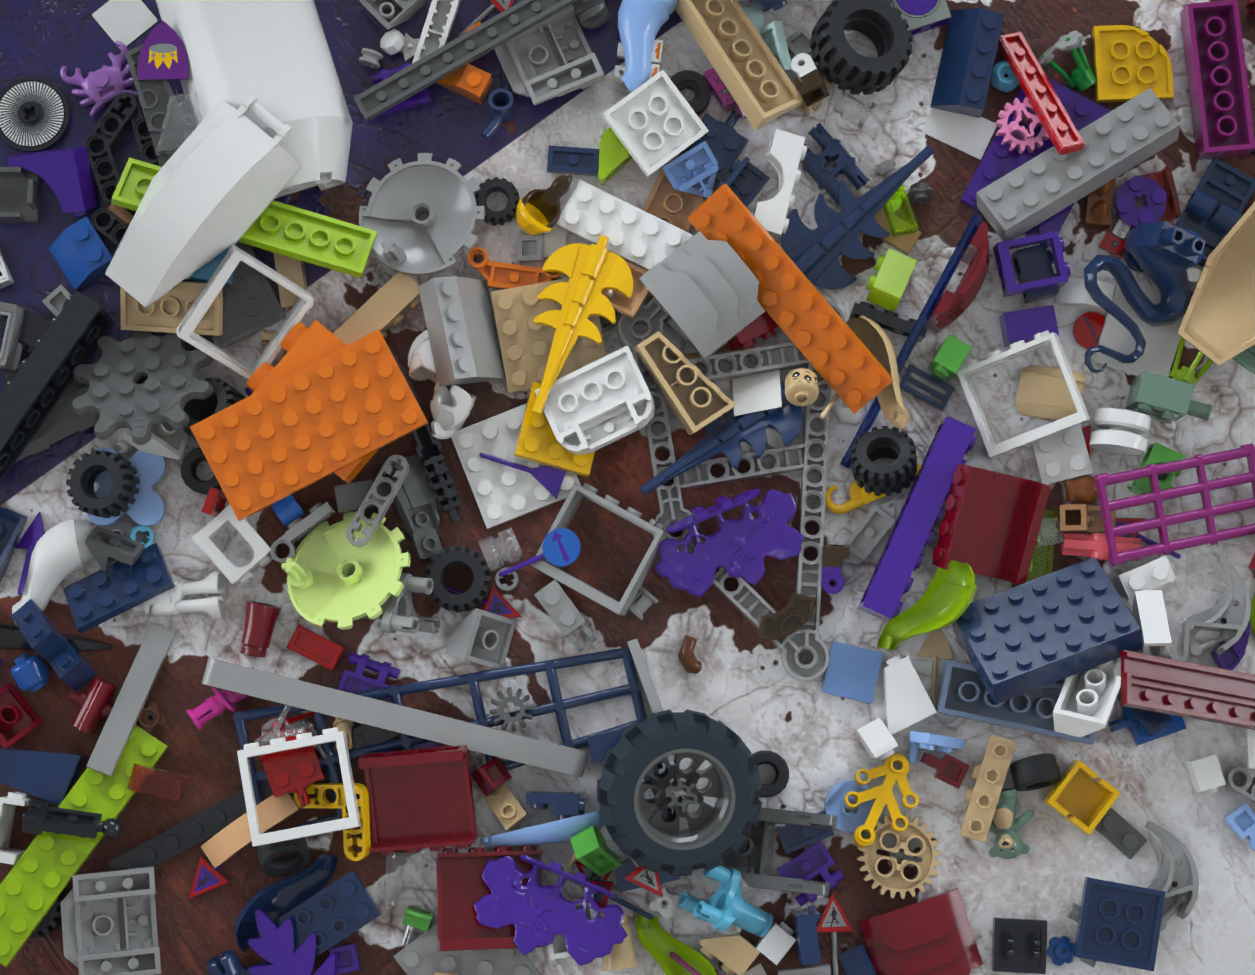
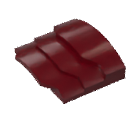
M983 221L970 238L959 259L969 266L955 293L948 290L944 292L924 325L936 333L949 327L963 314L975 299L985 280L989 267V243L987 223Z
M958 888L858 921L869 957L877 975H969L973 968L983 965Z

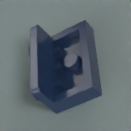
M746 156L742 162L739 159L735 162L729 171L732 175L727 181L722 180L714 192L722 184L726 183L748 208L770 177L752 165L750 159Z

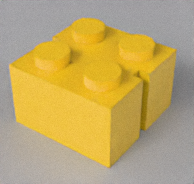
M1072 760L1061 775V780L1053 785L1042 801L1059 815L1066 816L1065 819L1082 833L1090 835L1121 792L1103 778H1096L1098 774L1080 760Z

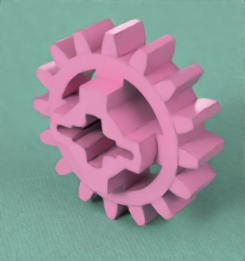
M1025 97L1022 103H1020L1018 98H1015L1013 106L1007 102L1004 106L1005 111L1000 110L998 114L1001 119L995 123V126L1001 127L996 135L1004 136L1001 144H1011L1009 147L1010 151L1018 147L1019 154H1022L1025 148L1030 153L1034 151L1035 146L1041 148L1044 144L1042 140L1047 141L1049 135L1045 132L1046 130L1031 103H1029L1028 98ZM1013 113L1014 121L1007 124L1008 117ZM1021 121H1022L1023 125H1027V124H1028V128H1027V129H1025L1024 126H1019V124H1020ZM1040 126L1039 134L1034 138L1033 130Z

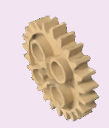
M906 813L903 816L908 820V827L903 832H895L891 827V821L888 816L883 815L884 823L881 824L877 821L875 825L876 837L874 842L866 848L857 846L858 850L863 851V855L856 857V860L864 861V865L858 869L859 871L868 872L863 879L865 881L873 879L870 886L872 889L880 885L879 894L881 895L889 890L890 898H894L896 892H899L901 899H905L906 891L912 897H915V888L924 892V882L930 885L933 884L929 878L930 874L938 876V873L933 869L934 866L942 865L941 862L935 860V856L942 854L941 851L934 849L935 846L940 844V841L931 840L935 832H925L928 826L927 823L918 826V817H914L909 822V815ZM899 819L895 821L898 828L904 827L903 821ZM887 833H892L895 837V843L891 847H885L882 843V838ZM870 835L868 837L862 836L865 840H868ZM913 838H918L921 843V847L917 852H910L908 849V842ZM881 849L898 853L899 849H901L903 854L921 857L922 861L915 862L900 859L899 863H897L896 858L879 855L876 853V850ZM882 859H887L890 862V869L886 873H880L877 869L878 862ZM908 864H913L916 868V874L912 878H906L903 874V869Z

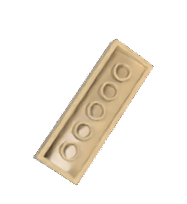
M737 0L678 1L675 7L676 12L755 131L782 114L801 105L803 98Z

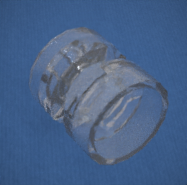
M512 527L499 532L497 538L489 536L478 541L491 572L504 567L505 561L514 563L524 558Z

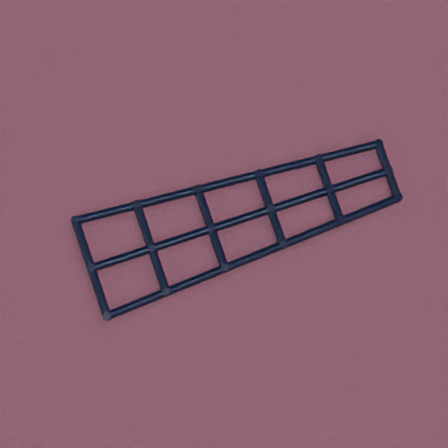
M628 647L353 693L374 699L391 697L392 703L403 706L401 695L468 684L476 715V720L470 721V723L494 727L503 725L504 720L502 719L499 723L494 724L493 720L500 715L486 717L479 682L546 671L553 702L534 706V709L525 710V713L537 717L555 712L562 743L559 745L575 749L589 746L588 735L572 740L566 709L631 694L637 719L635 721L640 724L647 720L634 660ZM623 659L628 684L567 699L562 698L556 669ZM282 704L236 712L233 715L241 750H244L243 745L250 744L245 721L309 710ZM519 710L508 713L510 714V717L516 716L515 712L519 713ZM314 712L318 734L323 735L322 730L328 729L325 714ZM631 721L593 734L626 728L632 725L635 721ZM399 733L400 738L348 750L351 761L359 759L366 753L388 752L401 748L403 750H411L414 745L431 742V740ZM331 742L321 744L327 759L324 760L322 757H318L321 767H326L329 783H340L336 764L340 763L338 753H333ZM484 754L486 763L495 758V756ZM250 757L248 760L255 803L258 805L263 801L259 782L266 781L268 778L265 770L256 771L254 758ZM511 760L501 762L507 771L527 765ZM476 770L470 771L472 782L474 781L472 775ZM331 789L333 801L335 802L337 796L335 791ZM335 808L336 813L286 829L342 819V809Z

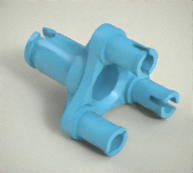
M720 865L708 872L703 869V875L721 883L720 887L709 899L700 900L686 891L678 899L680 901L677 904L679 908L693 913L701 921L713 924L714 928L722 932L726 931L733 924L763 938L769 932L773 923L772 914L743 900L741 895V873L734 868L728 869Z

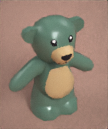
M1016 788L1001 790L989 829L990 832L996 834L994 847L989 850L990 857L1013 859L1020 854H1027L1030 851V847L1023 843L1017 831L1033 818L1035 812L1033 809H1028L1019 818H1016Z

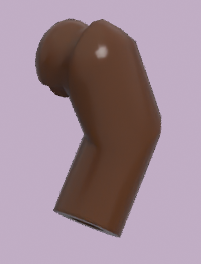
M685 635L678 658L686 672L698 674L702 669V663L697 661L693 654L697 639Z

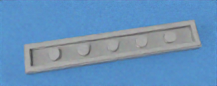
M151 622L86 765L87 768L110 777L113 776L176 636L175 631Z

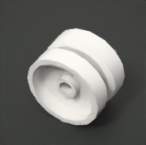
M1098 408L1094 410L1093 424L1100 429L1091 432L1089 446L1096 450L1115 454L1145 455L1147 454L1148 440L1140 434L1150 431L1152 418L1146 414L1130 410Z

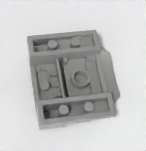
M572 4L494 49L513 93L529 97L534 106L556 96L560 97L579 88L583 90L605 80L595 53L591 52L576 19L575 9Z
M700 231L639 278V281L652 297L662 305L704 360L765 312L757 301L759 280L727 241L708 240Z
M154 867L72 875L73 889L60 902L64 957L79 969V975L161 974Z

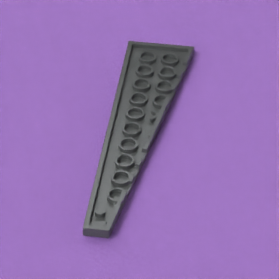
M142 44L125 52L159 165L163 167L193 130L168 80H138V60ZM238 242V248L256 258L250 245ZM240 261L234 270L232 287L223 286V335H212L214 344L221 349L286 319L266 276L243 261Z

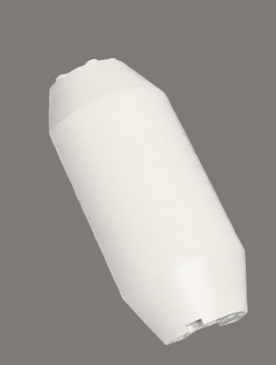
M155 0L161 20L175 30L182 40L188 55L189 80L180 81L195 129L221 99L238 110L247 97L252 94L257 98V103L284 125L288 124L293 128L281 146L301 165L299 171L274 199L317 185L323 191L345 184L353 122L314 0ZM251 110L246 114L248 119L272 139L278 134Z

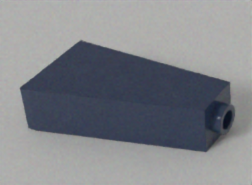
M0 747V782L59 806L75 785L86 756L14 748L4 750Z

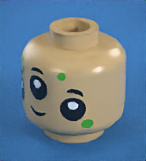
M804 368L789 372L785 379L786 399L791 404L800 407L809 406L817 400L819 394L817 375L813 371Z

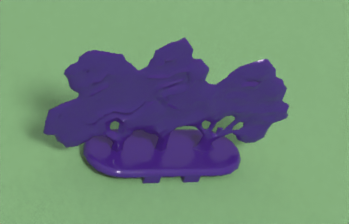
M757 488L732 498H727L723 495L715 499L716 505L706 509L702 506L691 509L693 515L681 519L665 529L667 533H674L687 528L688 533L681 542H677L674 539H665L660 542L657 549L660 554V561L655 570L661 577H668L671 586L679 590H686L689 594L698 597L703 596L711 587L716 569L721 566L726 568L729 576L735 578L744 577L746 582L756 586L765 573L763 560L766 555L783 560L797 556L801 551L804 536L795 528L788 527L787 525L797 510L792 494L787 493L784 495L781 491L772 489L767 492L763 502L756 507L748 504V501L760 494L761 490ZM742 505V517L740 519L726 520L723 518V512ZM751 512H756L758 519H754ZM715 516L719 524L718 531L709 536L699 533L697 523ZM692 537H695V550L692 553H688V542H693ZM699 537H703L706 540L705 543H700ZM683 544V551L679 552L678 546Z
M521 854V860L533 865L531 871L523 873L518 870L516 863L508 855L500 857L496 861L488 860L482 878L492 893L491 895L483 896L475 903L477 920L481 925L495 929L514 924L516 930L513 940L523 955L532 952L536 946L544 947L552 944L555 935L560 934L565 938L569 955L578 965L583 966L593 962L595 958H603L610 954L614 944L623 943L624 938L628 936L622 927V921L625 916L622 907L613 904L600 908L593 897L596 893L610 898H615L617 895L588 882L587 875L576 871L575 876L564 872L563 866L559 863L552 861L551 865H547ZM542 869L559 876L557 885L541 886L538 877L539 870ZM529 878L527 884L522 885V880ZM567 880L584 887L583 899L571 902L562 896L561 891ZM582 903L581 909L575 908L576 905ZM586 903H589L588 908H593L594 910L593 920L588 919L586 916ZM599 910L604 913L602 918L598 916Z

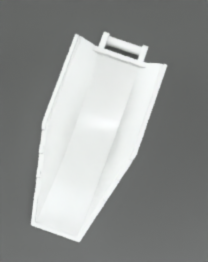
M252 94L247 97L238 110L221 99L153 177L105 274L147 308L171 291L182 280L188 279L206 263L212 262L216 256L226 249H230L301 168V165L281 146L293 128L288 124L284 125L257 103V98ZM250 110L278 133L273 139L246 117Z

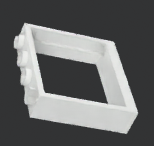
M232 245L177 327L176 333L179 338L249 379L264 362L267 361L271 365L275 358L279 359L285 351L280 346L282 340L300 322L303 316L307 317L310 314V309L314 305V298L311 293L237 246ZM240 261H243L300 297L253 368L193 332Z
M1047 330L1035 334V340L1028 343H1025L1024 340L1009 345L1010 350L1003 353L1000 350L993 351L985 355L986 360L978 363L976 359L968 361V363L962 365L963 369L958 370V377L990 458L997 457L1090 420L1057 333L1052 332L1049 334ZM1051 344L1077 413L997 444L971 376Z
M338 727L322 730L323 735L313 737L312 732L296 735V740L286 742L285 737L270 740V745L260 746L259 742L243 745L244 750L237 751L253 847L361 827L346 733L344 731L338 732ZM336 741L349 817L261 834L248 758Z

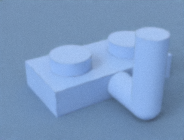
M910 731L907 760L909 763L917 764L919 748L935 750V746H937L936 751L952 753L953 748H964L965 739Z

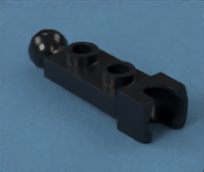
M36 800L28 801V812L23 814L22 831L25 833L41 835L42 831L94 839H96L98 832H102L109 839L117 838L122 833L123 826L116 818H108L103 822L101 821L102 814L50 807L48 802Z

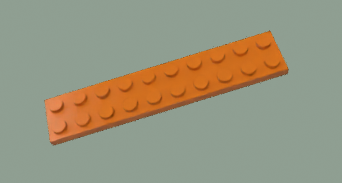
M726 183L722 184L687 218L698 232L700 231L708 240L728 242L759 280L757 301L854 414L894 381L892 376Z

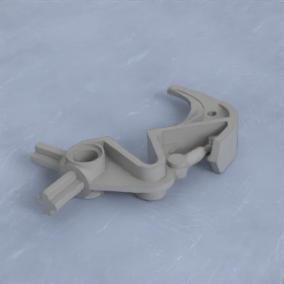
M1224 555L1217 559V561L1223 567L1227 577L1225 593L1212 608L1187 618L1182 624L1180 658L1175 657L1171 647L1169 659L1191 662L1192 658L1199 657L1202 652L1224 641L1225 643L1215 650L1220 656L1236 643L1244 633L1251 612L1249 590L1246 588L1237 570ZM1234 601L1238 602L1237 607L1233 606ZM1222 618L1226 619V624L1221 623ZM1201 630L1222 632L1220 637L1212 638L1201 644H1198L1193 639Z
M1148 820L1145 827L1160 839L1163 845L1164 859L1158 876L1147 888L1165 891V898L1177 895V901L1170 905L1162 914L1160 931L1166 928L1167 921L1175 914L1176 909L1181 903L1182 905L1177 916L1184 919L1190 914L1197 900L1199 878L1194 859L1186 845L1182 844L1166 829ZM1177 860L1181 861L1180 866L1176 865ZM1173 881L1177 883L1176 887H1172ZM1073 902L1066 916L1078 923L1081 906ZM1080 958L1082 962L1088 964L1093 968L1097 962L1095 960Z

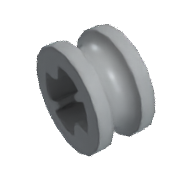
M362 48L361 53L363 56L359 57L358 62L364 66L379 69L381 66L379 60H383L384 56L375 50Z
M505 567L497 572L495 581L500 589L511 591L517 587L519 577L514 571L508 574L514 575V580H511L513 584L511 586H508L506 583L501 584L500 579H503V577L499 576V572L508 569Z

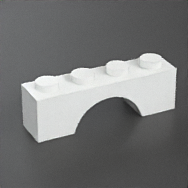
M779 129L772 133L765 157L778 173V192L772 199L757 202L752 209L753 216L775 240L787 231L789 219L786 218L788 209H792L795 195L792 194L793 186L798 184L801 176V170H798L799 162L804 160L807 146H804L805 137Z

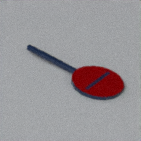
M1087 312L1076 319L1073 325V335L1080 346L1089 349L1092 346L1098 345L1106 319L1105 316L1098 312Z

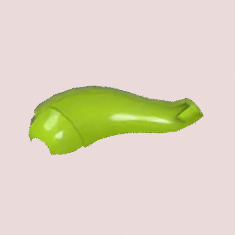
M951 560L947 570L939 567L923 596L912 607L885 625L879 637L877 647L895 651L901 642L917 635L940 630L954 623L966 611L978 588L975 585V575L967 562L961 563Z

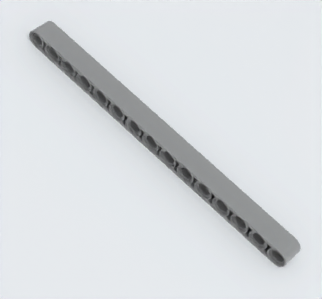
M208 658L202 684L451 746L467 745L468 750L581 778L583 777L589 753Z

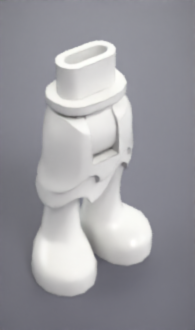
M215 571L210 573L204 580L187 583V580H177L174 582V588L134 607V612L152 613L157 616H177L180 613L206 612L215 620H223L226 609L224 599L221 596L185 600L188 595L222 594L224 592L223 574L221 571Z

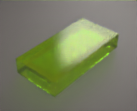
M902 184L882 207L893 237L916 233L919 229Z

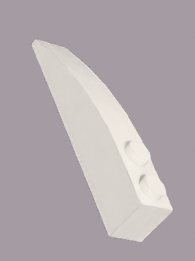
M432 0L412 64L447 44L461 0Z

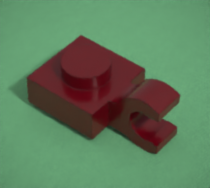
M924 752L920 762L937 770L934 775L935 778L957 789L960 788L970 765L948 754H944L941 760Z

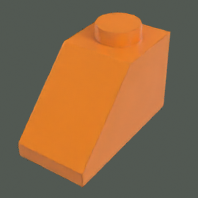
M467 64L436 83L482 105L493 81L491 74Z

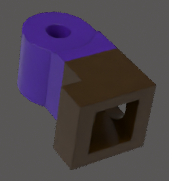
M823 545L822 587L829 594H837L845 586L846 578L842 572L843 558H849L851 545Z

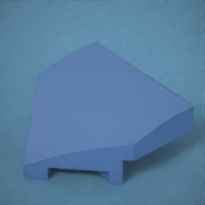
M702 141L661 167L673 189L706 198L712 195V188L719 167L706 141Z

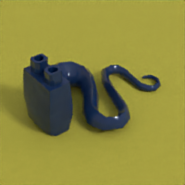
M1166 221L1146 222L1128 232L1124 248L1135 258L1146 275L1158 287L1161 299L1156 305L1142 291L1129 268L1117 257L1096 255L1084 268L1085 288L1093 301L1118 320L1136 341L1135 351L1130 355L1122 354L1102 345L1090 347L1085 352L1084 363L1091 372L1099 373L1107 366V363H1105L1100 369H1095L1091 364V356L1094 353L1100 352L1121 363H1134L1144 354L1147 343L1138 325L1101 291L1097 283V273L1105 270L1115 277L1126 301L1142 321L1152 327L1173 325L1186 314L1190 304L1191 291L1187 268L1197 263L1198 257L1202 254L1206 243L1204 239L1196 237Z

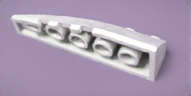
M1121 597L1124 603L1127 605V598ZM1121 657L1066 678L1053 710L1054 729L1056 732L1081 738L1106 728L1121 689Z

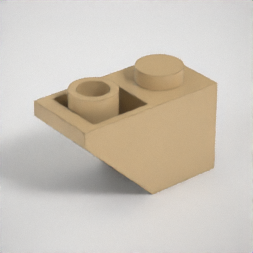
M739 933L701 937L698 941L702 946L700 951L711 960L714 957L719 959L723 963L720 967L729 975H734L735 973L743 975L760 953L754 945Z

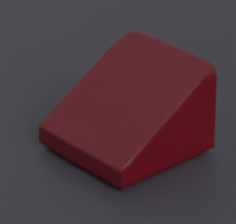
M497 757L479 767L472 775L473 780L485 796L492 794L512 778Z

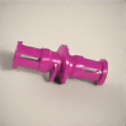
M213 687L212 690L216 695L210 696L204 703L193 710L188 709L187 713L200 730L202 729L201 725L215 716L221 715L226 709L235 713V703L245 699L247 695L225 689L219 691Z

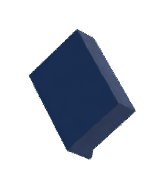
M807 906L808 909L791 911L797 959L802 966L821 963L816 925L821 914L816 910V906Z

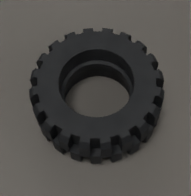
M834 0L827 7L812 30L810 48L813 50L811 53L813 61L818 63L817 69L821 74L824 73L827 76L826 80L830 84L834 82L838 85V89L842 91L848 89L851 94L859 95L863 92L864 95H869L884 90L907 65L913 48L912 44H910L912 42L911 31H907L909 25L906 19L901 18L902 13L897 8L894 9L890 6L891 2L888 0ZM844 30H854L866 35L875 45L878 57H866L856 52L847 42Z

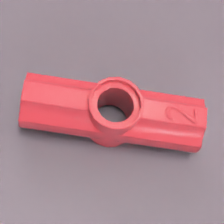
M1062 533L1060 541L1061 555L1089 557V559L1095 557L1096 560L1109 561L1105 533H1090V535ZM1115 537L1117 553L1142 547L1141 538Z

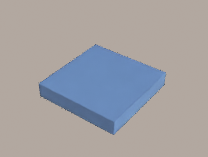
M832 641L829 663L825 671L821 692L872 704L884 653Z

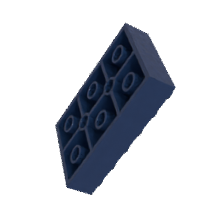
M1095 557L970 603L966 611L952 623L954 633L995 705L1120 658L1119 651L1128 650L1135 652L1143 649L1141 627Z

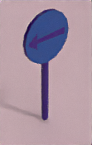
M554 529L543 540L542 554L499 572V576L503 577L543 558H546L554 566H569L580 555V540L569 529Z

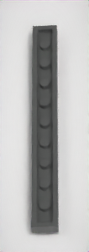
M522 0L353 97L368 122L578 0Z

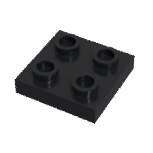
M993 917L991 970L995 972L1046 974L1047 920Z

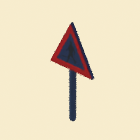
M588 880V882L610 892L614 882ZM599 893L593 895L595 902L600 908L607 906L609 899L650 920L654 918L652 914L618 897L610 898Z

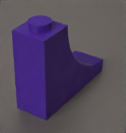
M87 146L22 153L7 157L9 167H21L43 178L55 192L63 213L73 212L74 217L89 214L90 209L98 207Z

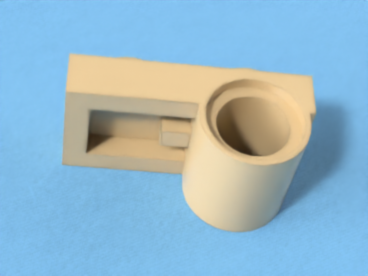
M506 783L488 796H485L481 789L478 790L508 832L513 831L530 817Z

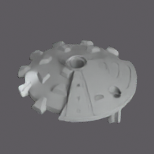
M417 153L418 161L403 164L400 158L389 163L387 166L391 171L381 181L373 177L366 188L367 191L372 193L368 206H360L359 226L377 231V237L371 253L383 265L402 274L423 276L437 274L450 269L457 263L454 258L456 254L465 246L471 250L476 245L478 236L473 235L476 221L485 220V207L477 206L474 192L481 190L475 178L472 177L466 181L457 172L462 166L460 163L451 158L447 160L446 164L432 161V153ZM422 214H429V217L426 220H418Z

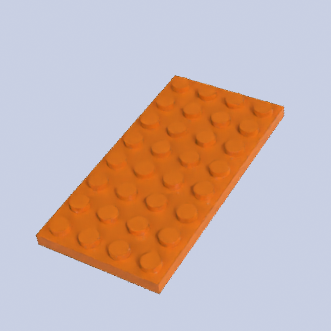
M378 329L190 426L238 521H242L428 424V421Z

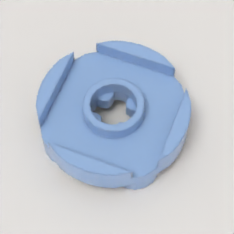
M846 780L837 783L829 790L824 803V809L826 814L837 816V829L852 833L859 826L864 825L875 799L860 803L856 807L857 811L855 813L852 811L846 813L844 810L846 808L844 797L851 791L859 793L870 789L867 785L860 786L853 780ZM854 796L848 797L850 802L856 800Z

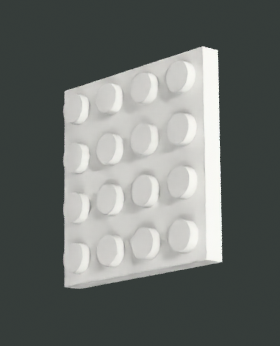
M526 404L455 431L451 435L487 529L564 500L568 497L575 483L580 485L577 474L566 471L556 499L530 473L479 456L482 452L529 468L546 466L514 456Z

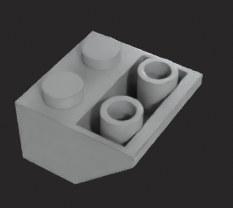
M358 0L387 30L408 21L426 4L425 0Z

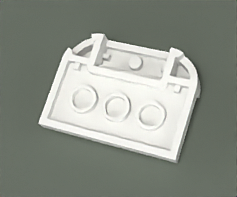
M628 345L555 380L543 407V411L556 439L573 455L589 454L646 426L655 414L654 398ZM540 388L535 390L536 395H538Z

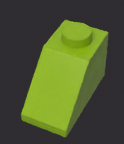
M608 128L600 137L602 140L600 141L598 179L601 186L633 159L611 128Z

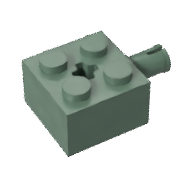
M1143 371L1132 379L1125 408L1146 415L1156 416L1157 421L1171 424L1172 421L1175 422L1186 415L1207 421L1212 405L1191 400L1194 389L1193 384Z

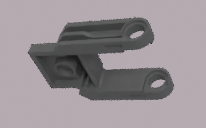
M761 807L758 822L752 823L747 832L750 836L738 853L733 849L722 858L725 862L722 866L740 871L741 877L749 887L829 896L830 883L770 876L769 871L772 867L775 824L836 830L837 816Z

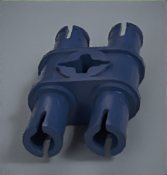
M818 123L816 128L813 127L808 134L823 149L822 153L814 155L807 147L805 158L800 162L803 164V171L807 172L818 184V189L825 190L835 201L836 205L840 206L838 201L839 183L836 180L839 174H844L857 191L862 188V185L865 186L870 179L855 164L856 158L851 157L840 144L841 141L837 138L833 139L822 124ZM836 160L833 165V168L831 166H828L827 168L825 167L823 169L825 162L830 163L831 161Z

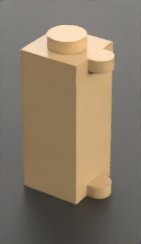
M274 253L276 272L308 291L304 262ZM278 284L281 308L284 312H289L300 297Z

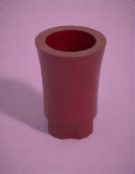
M246 601L244 630L241 639L243 644L240 653L254 657H266L267 648L270 646L273 630L282 609L281 607L261 602Z

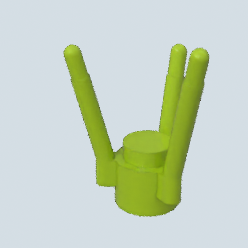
M1181 337L1169 377L1193 384L1195 387L1199 379L1214 362L1209 360L1196 374L1194 370L1204 355L1199 351L1189 368L1182 366L1181 369H1178L1185 339Z

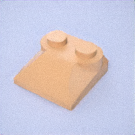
M625 260L634 280L632 298L628 299L621 292L612 289L603 290L602 294L609 299L615 310L634 319L646 299L652 295L639 281V278L648 270Z

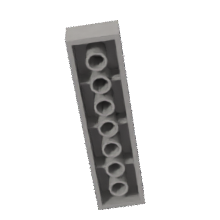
M1151 88L1079 130L1078 133L1085 143L1083 150L1059 155L1055 146L976 192L977 208L1002 241L1013 240L1177 141L1180 124Z

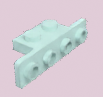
M743 6V10L785 73L791 71V58L782 21H773L766 26L762 10L756 6Z

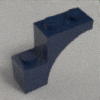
M30 599L11 615L31 648L49 661L59 678L75 691H78L97 675L88 660L63 637L35 601Z

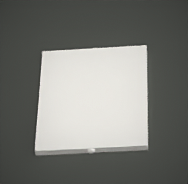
M1137 281L1151 302L1155 305L1158 304L1161 299L1158 287ZM1117 283L1112 301L1138 325L1147 342L1144 354L1134 363H1121L1105 354L1097 352L1094 354L1092 362L1101 365L1107 363L1106 367L1124 372L1128 376H1137L1146 371L1168 377L1181 337L1178 331L1185 314L1173 325L1152 327L1138 317L1126 301ZM1107 313L1098 345L1130 355L1135 351L1136 341L1118 320Z

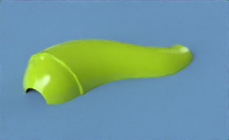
M637 913L635 922L637 937L643 947L661 965L666 975H693L669 956L670 952H674L701 975H717L713 965L701 953L675 939L662 929L657 916H653L654 918L650 920Z

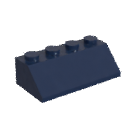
M982 8L951 10V19L946 31L930 108L980 118L986 103L1005 13Z

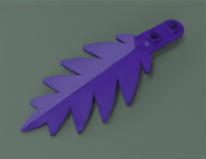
M257 908L255 910V918L261 937L250 938L248 944L255 952L272 964L250 966L248 972L251 975H311L316 954V933L312 932L294 952V932L291 918L288 917L277 928L274 922ZM332 953L313 975H334L336 955Z

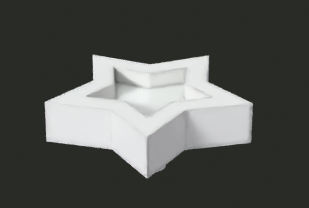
M407 33L405 34V45L400 50L404 54L406 63L414 57L420 38H411Z

